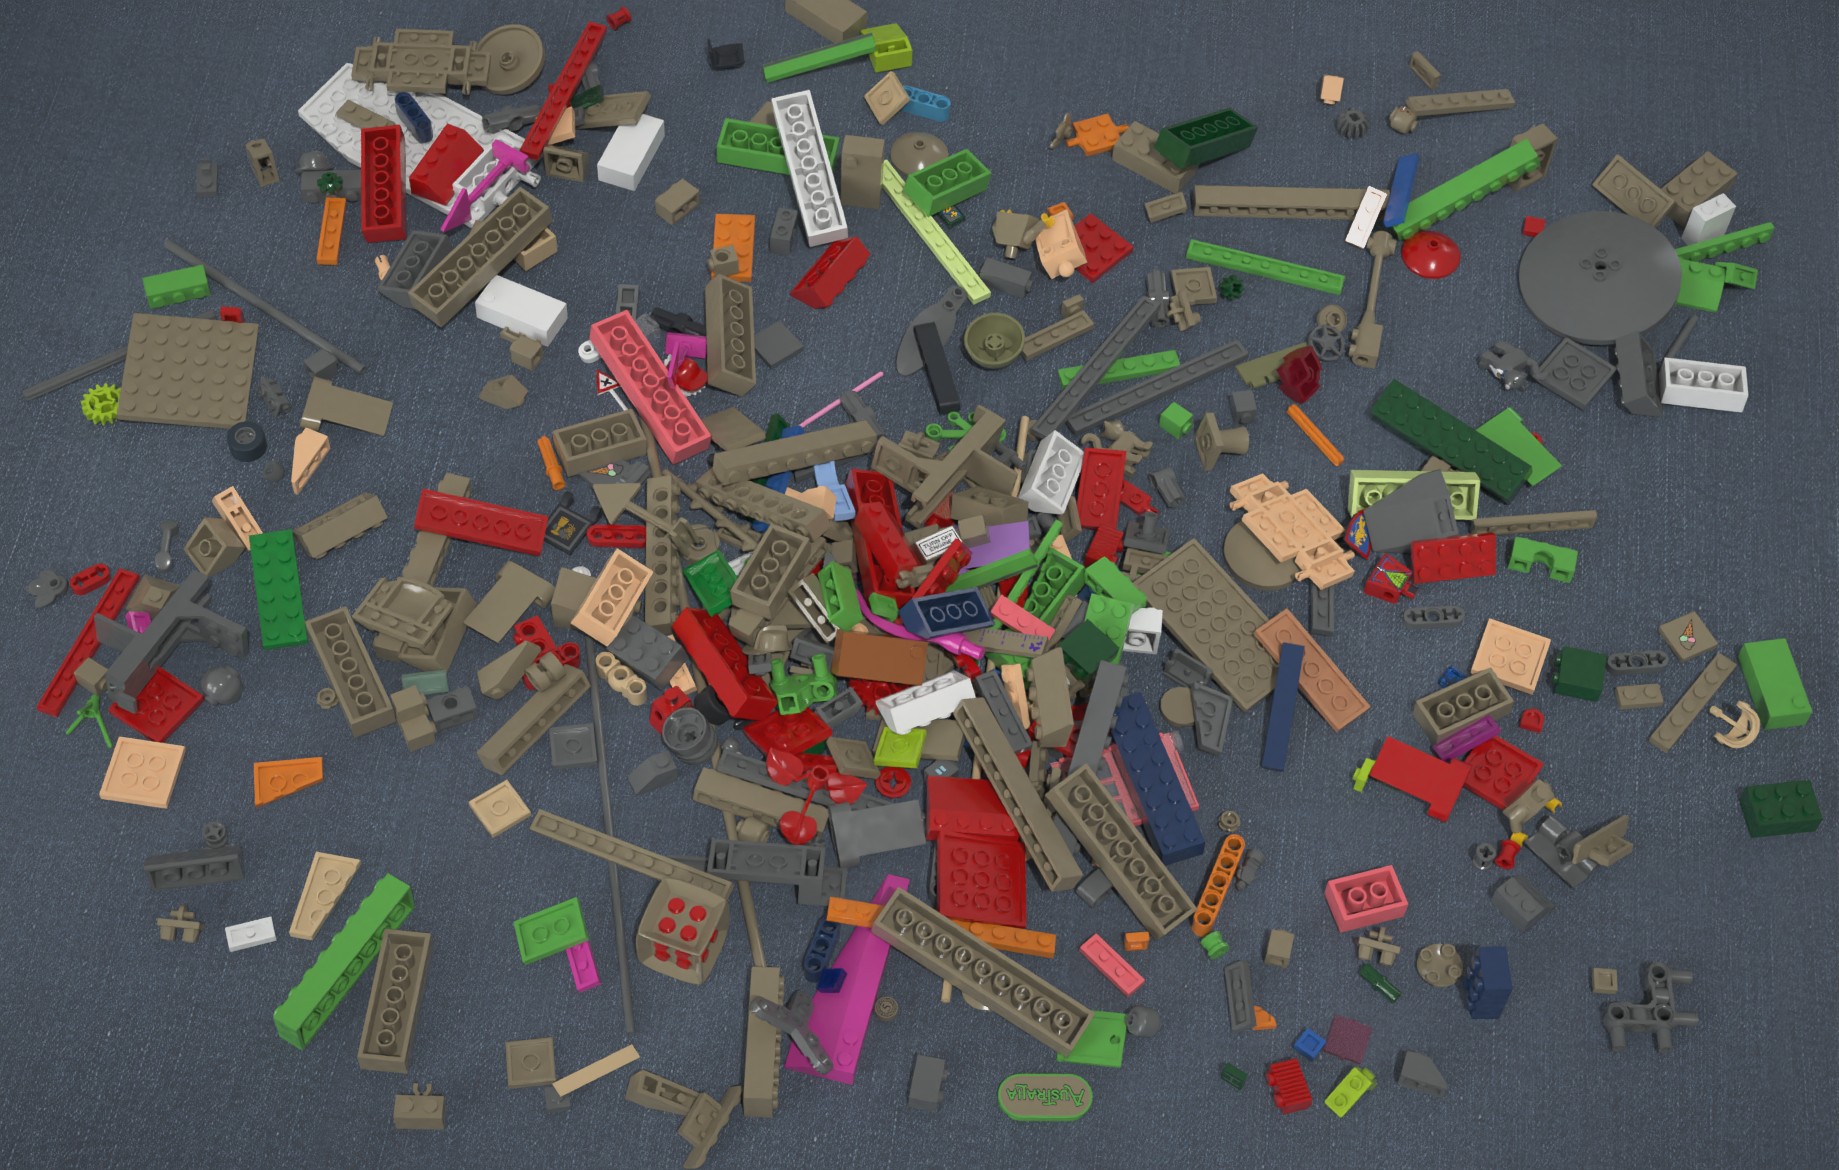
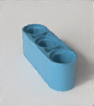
M903 86L910 101L900 109L901 111L939 122L949 119L951 102L947 97L911 86Z

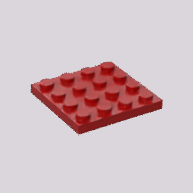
M940 830L937 833V912L950 920L1025 929V843Z

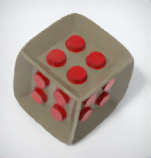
M664 878L655 890L639 925L636 936V951L639 961L648 968L687 983L702 985L709 976L727 935L730 924V908L727 900L710 890L679 879Z

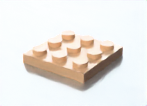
M1489 618L1470 673L1475 675L1491 667L1503 685L1533 695L1551 639Z
M119 737L99 794L100 798L167 809L186 752L185 746Z

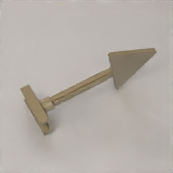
M640 483L593 485L597 498L611 525L615 523L624 510H628L669 533L681 554L687 557L690 555L688 547L693 541L697 544L700 542L699 537L685 518L681 517L675 525H672L632 503V499L642 488Z

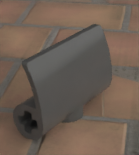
M1554 815L1550 816L1541 825L1536 834L1524 842L1572 888L1585 881L1601 866L1589 857L1578 864L1572 863L1574 856L1573 848L1584 837L1577 831L1570 832Z

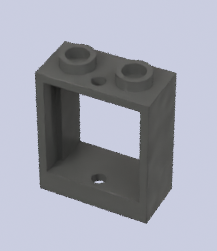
M806 628L795 638L790 658L813 665L812 656L825 654L828 671L831 672L836 639L826 643L815 628Z

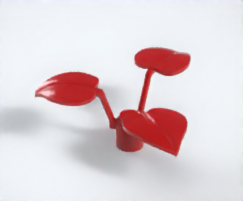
M772 747L767 755V771L773 781L787 786L793 780L799 782L807 778V785L811 789L801 814L796 811H788L780 819L781 832L794 845L806 844L816 834V820L805 816L815 791L825 787L826 791H830L829 796L835 803L849 802L851 805L858 800L867 786L866 782L851 775H842L838 772L829 775L828 770L823 766H815L811 771L807 770L802 775L804 768L799 758Z

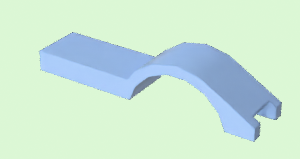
M834 461L812 465L817 487L826 486L837 496L834 521L854 519L855 509L845 484L839 485Z

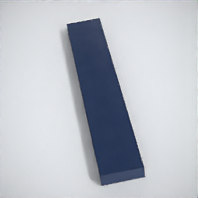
M1286 642L1282 644L1261 768L1280 772L1284 771L1305 646Z

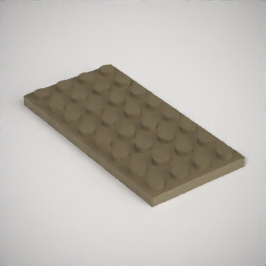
M1195 538L1132 583L1138 590L1144 592L1147 598L1146 605L1149 608L1163 610L1162 623L1197 661L1213 670L1212 678L1228 696L1233 697V701L1244 713L1275 690L1279 664L1253 634L1255 630L1267 623L1269 619Z

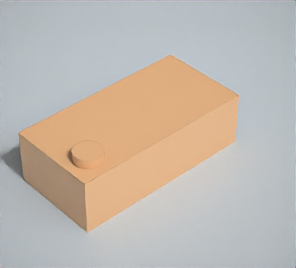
M617 548L607 560L571 624L608 647L622 628L653 571Z

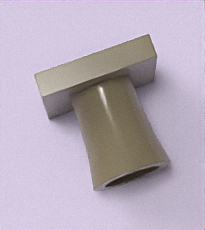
M1205 413L1194 436L1204 471H1212L1220 453L1245 455L1249 448V435L1246 427L1240 426L1219 430L1214 413Z

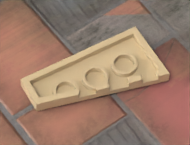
M321 852L315 853L289 931L291 937L313 941L359 869L361 860Z

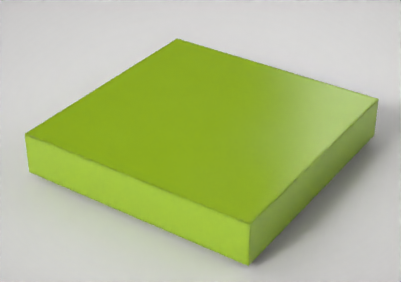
M884 727L873 760L875 766L918 768L927 730L911 728L909 733L900 735L890 730L889 727Z

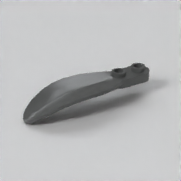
M950 287L938 303L924 309L912 321L902 339L897 354L896 368L900 375L909 376L924 367L914 337V325L934 321L942 346L946 344L954 329L956 314L967 298V293L962 287Z

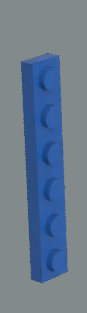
M800 425L785 428L780 439L804 434L805 430ZM792 470L769 475L765 487L785 494ZM757 519L753 523V529L756 532L766 531L770 524L760 522Z

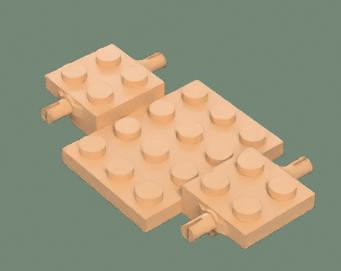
M1263 473L1231 486L1230 493L1237 500L1230 502V508L1234 511L1244 507L1248 511V513L1243 515L1242 521L1280 562L1297 556L1295 563L1303 570L1295 574L1297 581L1310 578L1320 590H1323L1353 576L1355 570L1348 564L1347 560L1354 558V552L1348 550L1343 553V549L1334 541L1344 536L1346 530L1307 489L1291 495L1286 490L1289 488L1288 482L1286 483L1284 480L1280 483L1278 481L1273 483Z

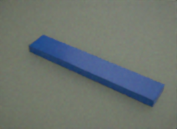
M1418 153L1399 158L1383 221L1386 227L1405 222L1420 159Z

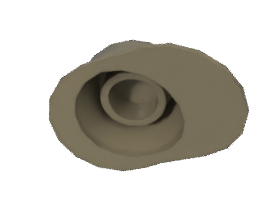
M767 625L757 633L754 646L748 645L744 647L742 653L759 655L767 652L792 650L794 644L788 641L787 627L785 625Z

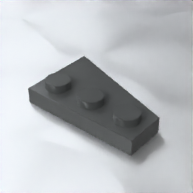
M1193 682L1191 692L1198 748L1219 756L1223 749L1233 697Z

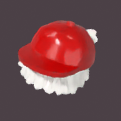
M671 354L664 360V366L668 371L672 358ZM685 357L683 363L678 368L677 385L685 397L691 396V394L696 395L697 392L701 393V389L705 388L708 381V373L699 368L693 359Z

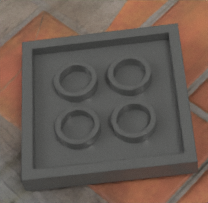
M1566 337L1539 367L1538 372L1540 373L1550 371V377L1544 381L1534 380L1584 410L1614 376L1617 368Z

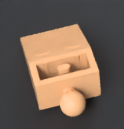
M1066 209L1053 215L1055 224L1050 228H1045L1035 239L1041 263L1051 279L1059 275L1070 277L1074 273V268L1087 263L1081 241L1069 211Z

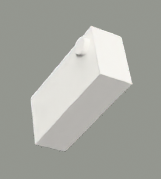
M642 114L637 124L619 125L597 164L598 180L635 191L665 136L664 120Z
M498 275L489 282L475 302L477 318L503 329L507 326L509 330L518 334L519 332L524 333L526 337L535 341L538 339L542 345L547 347L568 319L567 304L565 302Z
M1664 358L1659 372L1661 403L1733 412L1743 411L1748 398L1746 367Z

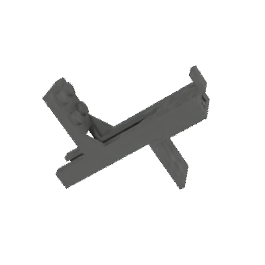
M193 570L142 634L96 613L94 621L97 640L121 652L105 673L109 699L117 702L119 707L133 714L138 711L135 698L180 642H208L211 646L219 647L232 656L245 659L248 655L246 627L208 610L207 607L211 604V596L208 594L206 596L200 595L210 583L209 576ZM197 620H199V627L194 625Z

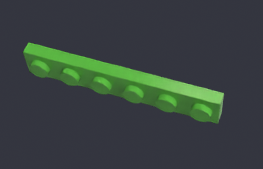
M1769 222L1675 249L1679 259L1698 262L1705 258H1713L1719 254L1730 253L1736 249L1748 248L1757 243H1765L1770 240L1775 227Z
M1175 350L1118 359L1098 384L1161 374L1179 366L1180 362ZM1084 365L1058 369V378L1062 390L1067 387Z

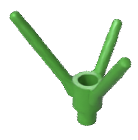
M92 695L86 705L77 711V714L80 716L69 727L66 734L69 735L85 717L97 718L108 748H112L110 737L99 710L100 697Z

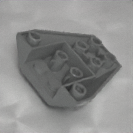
M1441 469L1419 474L1363 510L1373 552L1411 554V541L1459 536L1449 491Z

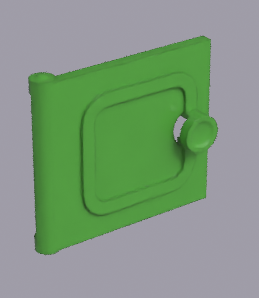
M1091 1010L1095 1015L1068 1058L1057 1053L1056 1061L1121 1068L1127 1030L1126 1017L1128 1014Z

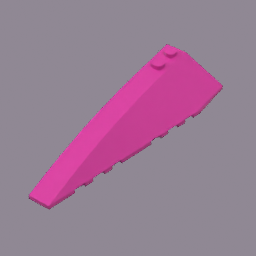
M888 874L871 904L886 906L898 886L907 892L910 879ZM856 926L812 999L814 1009L808 1027L818 1036L821 1046L833 1062V1069L826 1075L819 1074V1071H816L817 1068H813L814 1065H811L809 1057H805L794 1039H792L784 1066L785 1069L853 1085L892 947L891 944L872 933V928Z

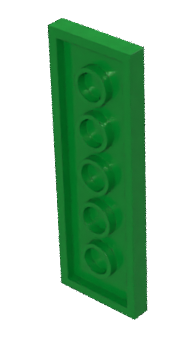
M292 529L249 535L264 650L308 644Z

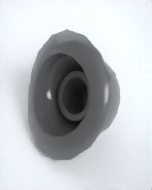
M309 151L304 152L300 156V166L294 172L302 174V171L332 170L333 166H328L326 157L322 152Z

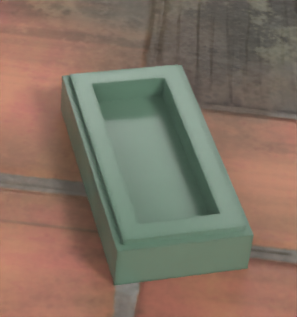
M446 669L402 675L403 690L416 685L418 692H423L424 695L449 692Z

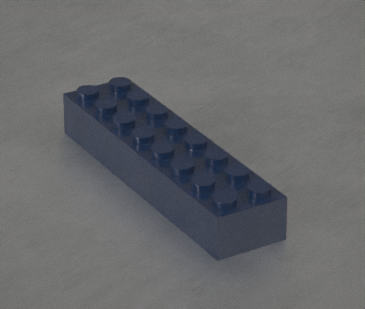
M1139 692L1125 696L1121 708H1116L1114 716H1118L1115 729L1110 728L1108 736L1112 737L1111 749L1154 852L1164 866L1203 855L1205 840L1143 695Z

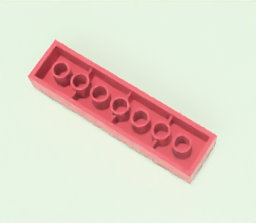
M628 310L591 325L589 339L671 463L674 465L709 449L711 434L679 386L677 385L676 389L671 388L667 378L668 370Z

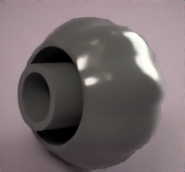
M227 665L224 668L213 667L207 670L201 679V688L206 695L204 700L214 707L217 704L229 705L236 702L243 691V685L239 679L240 674Z

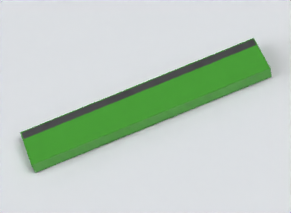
M868 33L763 64L766 81L769 83L877 51L873 34Z
M1030 548L960 574L955 583L949 585L946 592L974 587L981 589L1039 567L1038 560Z

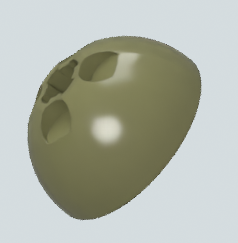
M988 313L970 323L965 332L964 342L968 354L976 363L986 368L999 369L1012 364L1020 356L1025 343V334L1020 323L1013 317L1003 313Z

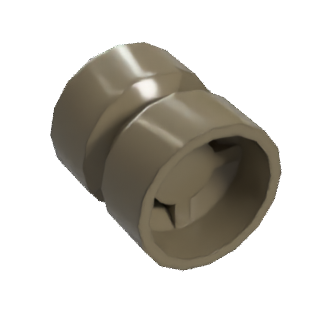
M551 652L542 656L538 664L533 663L524 670L528 680L540 693L551 686V681L557 682L566 675L564 667Z

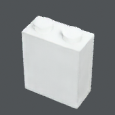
M1723 193L1694 207L1681 239L1687 245H1692L1725 235L1736 206Z

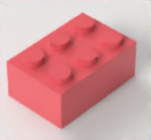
M1392 865L1328 881L1324 893L1340 933L1404 917L1408 907V902Z

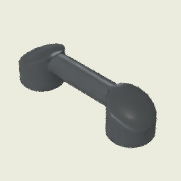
M166 520L160 524L163 534L161 549L155 556L156 569L160 573H168L174 567L172 557L169 554L171 537L176 536L179 532L178 524L174 520Z

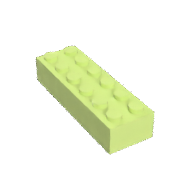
M1351 470L1347 509L1351 518L1359 510L1370 507L1419 474L1431 471ZM1442 472L1449 491L1455 519H1477L1480 479L1475 472Z

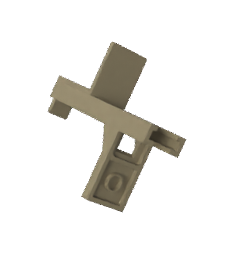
M978 405L973 416V420L977 423L942 461L918 458L882 436L877 442L871 468L913 493L911 501L919 500L907 513L905 519L919 529L966 476L984 488L1011 496L1018 473L990 456L999 443L1005 419ZM920 471L928 475L923 483L917 481Z

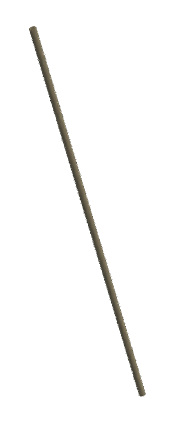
M639 414L641 428L646 437V452L652 478L662 477L654 435ZM680 561V567L677 568L680 581L677 593L681 613L685 607L690 608ZM689 654L697 694H699L707 687L704 673L697 667V663ZM719 740L718 747L711 757L713 769L717 770L722 756ZM722 810L728 840L738 841L735 815ZM737 880L755 967H767L749 881Z

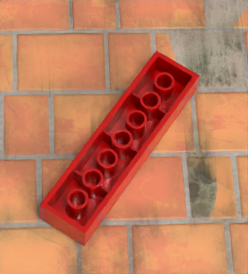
M851 469L845 487L856 512L855 518L861 504L880 501L893 514L902 529L893 481L877 471ZM855 518L850 519L866 604L871 609L869 597L874 592L895 599L898 611L901 610L915 594V588H911L910 585L905 588H899L897 583L890 584L854 522Z

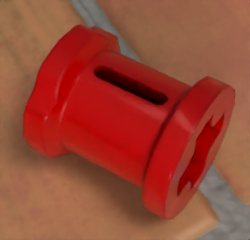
M623 6L616 13L606 16L607 22L613 30L618 29V26L623 23H629L632 20L629 11Z
M1506 839L1501 842V851L1496 856L1495 863L1503 869H1513L1515 856L1520 852L1521 847L1515 841Z

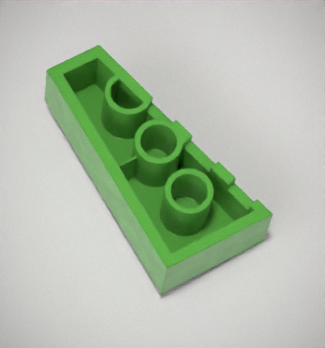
M1052 547L1048 551L1046 562H1043L1037 582H1034L1030 598L1027 599L1023 607L1024 610L1047 625L1052 621L1066 595L1069 593L1076 596L1085 584L1083 581L1085 567Z

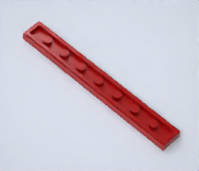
M119 568L36 706L38 711L58 718L78 684L74 672L88 657L93 659L102 644L97 640L94 616L98 613L115 621L139 582V574Z

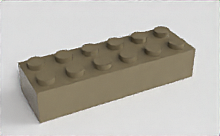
M718 274L705 286L708 384L743 397L756 385L752 287Z
M345 606L305 621L310 641L332 690L335 692L354 738L396 722L391 702L347 607Z
M384 929L357 1055L360 1069L408 1074L434 946L431 933Z
M752 967L743 1096L744 1117L773 1118V1109H778L782 1030L770 1025L766 1020L758 1019V1015L755 1016L756 1013H753L752 1009H750V1002L757 996H761L778 1005H783L784 976H780V968Z

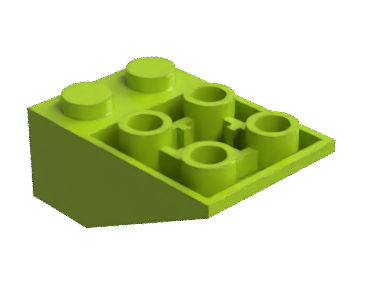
M897 23L860 30L861 36L868 33L873 34L877 51L868 53L875 73L912 66L913 50L907 35Z

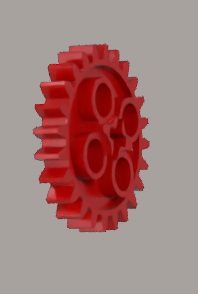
M853 677L849 678L848 685L854 689L863 703L861 707L868 706L867 712L872 709L875 710L876 716L880 711L875 701L915 686L912 684Z

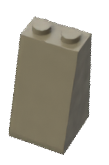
M561 567L551 602L554 627L582 631L571 624V621L597 578ZM639 598L622 628L633 615L636 617V614L641 612L642 601Z

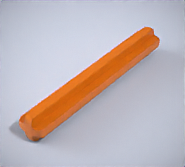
M1296 404L1289 406L1287 413L1335 466L1342 464L1345 459L1343 455Z

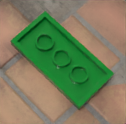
M719 549L682 570L710 616L722 612L733 604L730 590L738 577Z

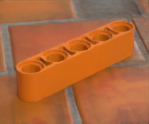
M1232 834L1225 839L1192 922V931L1197 936L1205 937L1209 935L1217 919L1244 851L1245 841L1239 835ZM1229 847H1235L1238 850H1232ZM1222 865H1227L1230 868H1224L1222 867ZM1218 883L1221 884L1223 887H1217L1214 884ZM1206 902H1212L1215 905L1210 906ZM1198 921H1205L1207 924L1203 925Z

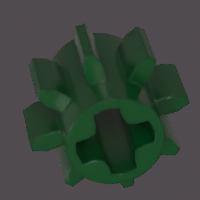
M1230 275L1229 278L1223 277V282L1219 285L1222 292L1220 295L1227 296V300H1234V297L1241 298L1240 294L1245 290L1242 284L1243 280L1237 279L1236 275Z

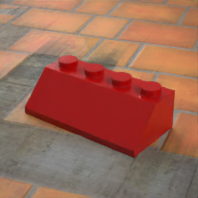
M447 123L409 176L411 193L447 206L455 194L452 184L484 152V149L466 130Z
M857 236L834 241L789 294L814 309L827 308L834 302V297L845 289V284L856 276V271L866 264V259L871 254Z
M880 501L861 504L854 522L890 584H896L897 579H902L899 575L900 571L907 570L911 572L913 567L923 566L893 514Z

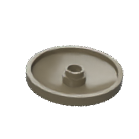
M511 24L496 28L485 35L476 47L478 51L491 52L488 84L481 87L493 94L505 95L524 89L537 78L545 62L543 42L536 32L523 25Z
M1243 521L1237 523L1229 531L1225 539L1223 557L1226 567L1238 581L1248 587L1264 591L1283 589L1297 581L1295 574L1303 571L1295 563L1297 556L1280 562Z

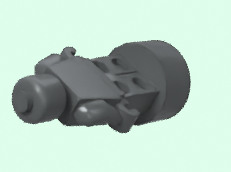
M1250 849L1246 855L1244 866L1242 864L1238 866L1236 874L1239 880L1236 884L1237 890H1244L1246 884L1251 885L1258 878V876H1255V872L1259 866H1262L1266 858L1262 852Z

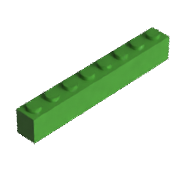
M1526 138L1409 202L1405 222L1391 226L1399 241L1409 239L1418 231L1428 229L1433 223L1446 219L1451 213L1464 209L1468 204L1481 200L1486 194L1499 190L1508 182H1514L1521 175L1534 171L1540 166L1539 157Z

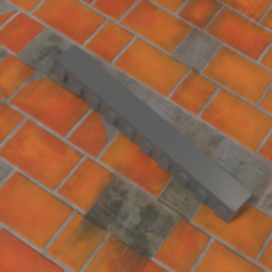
M1101 660L1067 777L1086 763L1096 776L1098 770L1103 771L1106 758L1102 756L1104 749L1109 750L1112 737L1108 736L1110 728L1115 729L1118 716H1114L1116 708H1121L1124 698L1120 693L1122 687H1127L1130 675L1126 674L1127 667ZM1057 812L1054 820L1055 826L1072 856L1079 855L1082 843L1078 842L1076 835Z

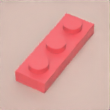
M1002 594L990 610L992 617L1017 633L1046 636L1050 640L1055 632V629Z
M1097 933L1080 947L1079 951L1127 998L1144 984L1145 979Z

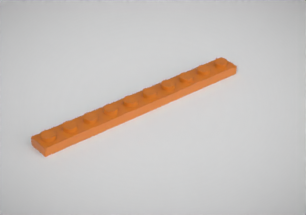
M830 897L826 920L872 928L873 923L885 906ZM951 920L995 949L1052 959L1054 957L1055 934L1001 925Z

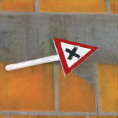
M596 369L598 395L609 391L624 411L628 410L613 390L621 387L618 381Z

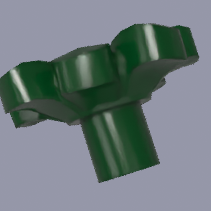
M324 173L321 176L322 179L317 180V185L320 186V192L326 193L328 190V193L331 194L335 193V190L340 191L342 189L341 183L343 179L341 176L337 177L336 173Z

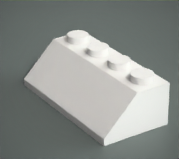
M1054 430L1040 442L1018 498L1029 501L1028 508L1034 512L1062 515L1081 471L1084 451Z
M954 670L922 683V686L915 685L875 702L889 729L902 735L909 733L911 728L916 726L923 727L929 725L931 720L949 717L962 699L976 697L970 678Z

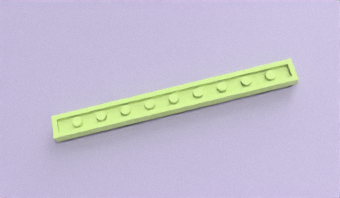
M884 160V191L958 286L965 290L972 304L975 305L990 298L991 292L932 216L928 217L904 193L906 183L888 160Z

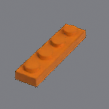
M326 197L316 259L317 264L338 265L347 206L346 198Z

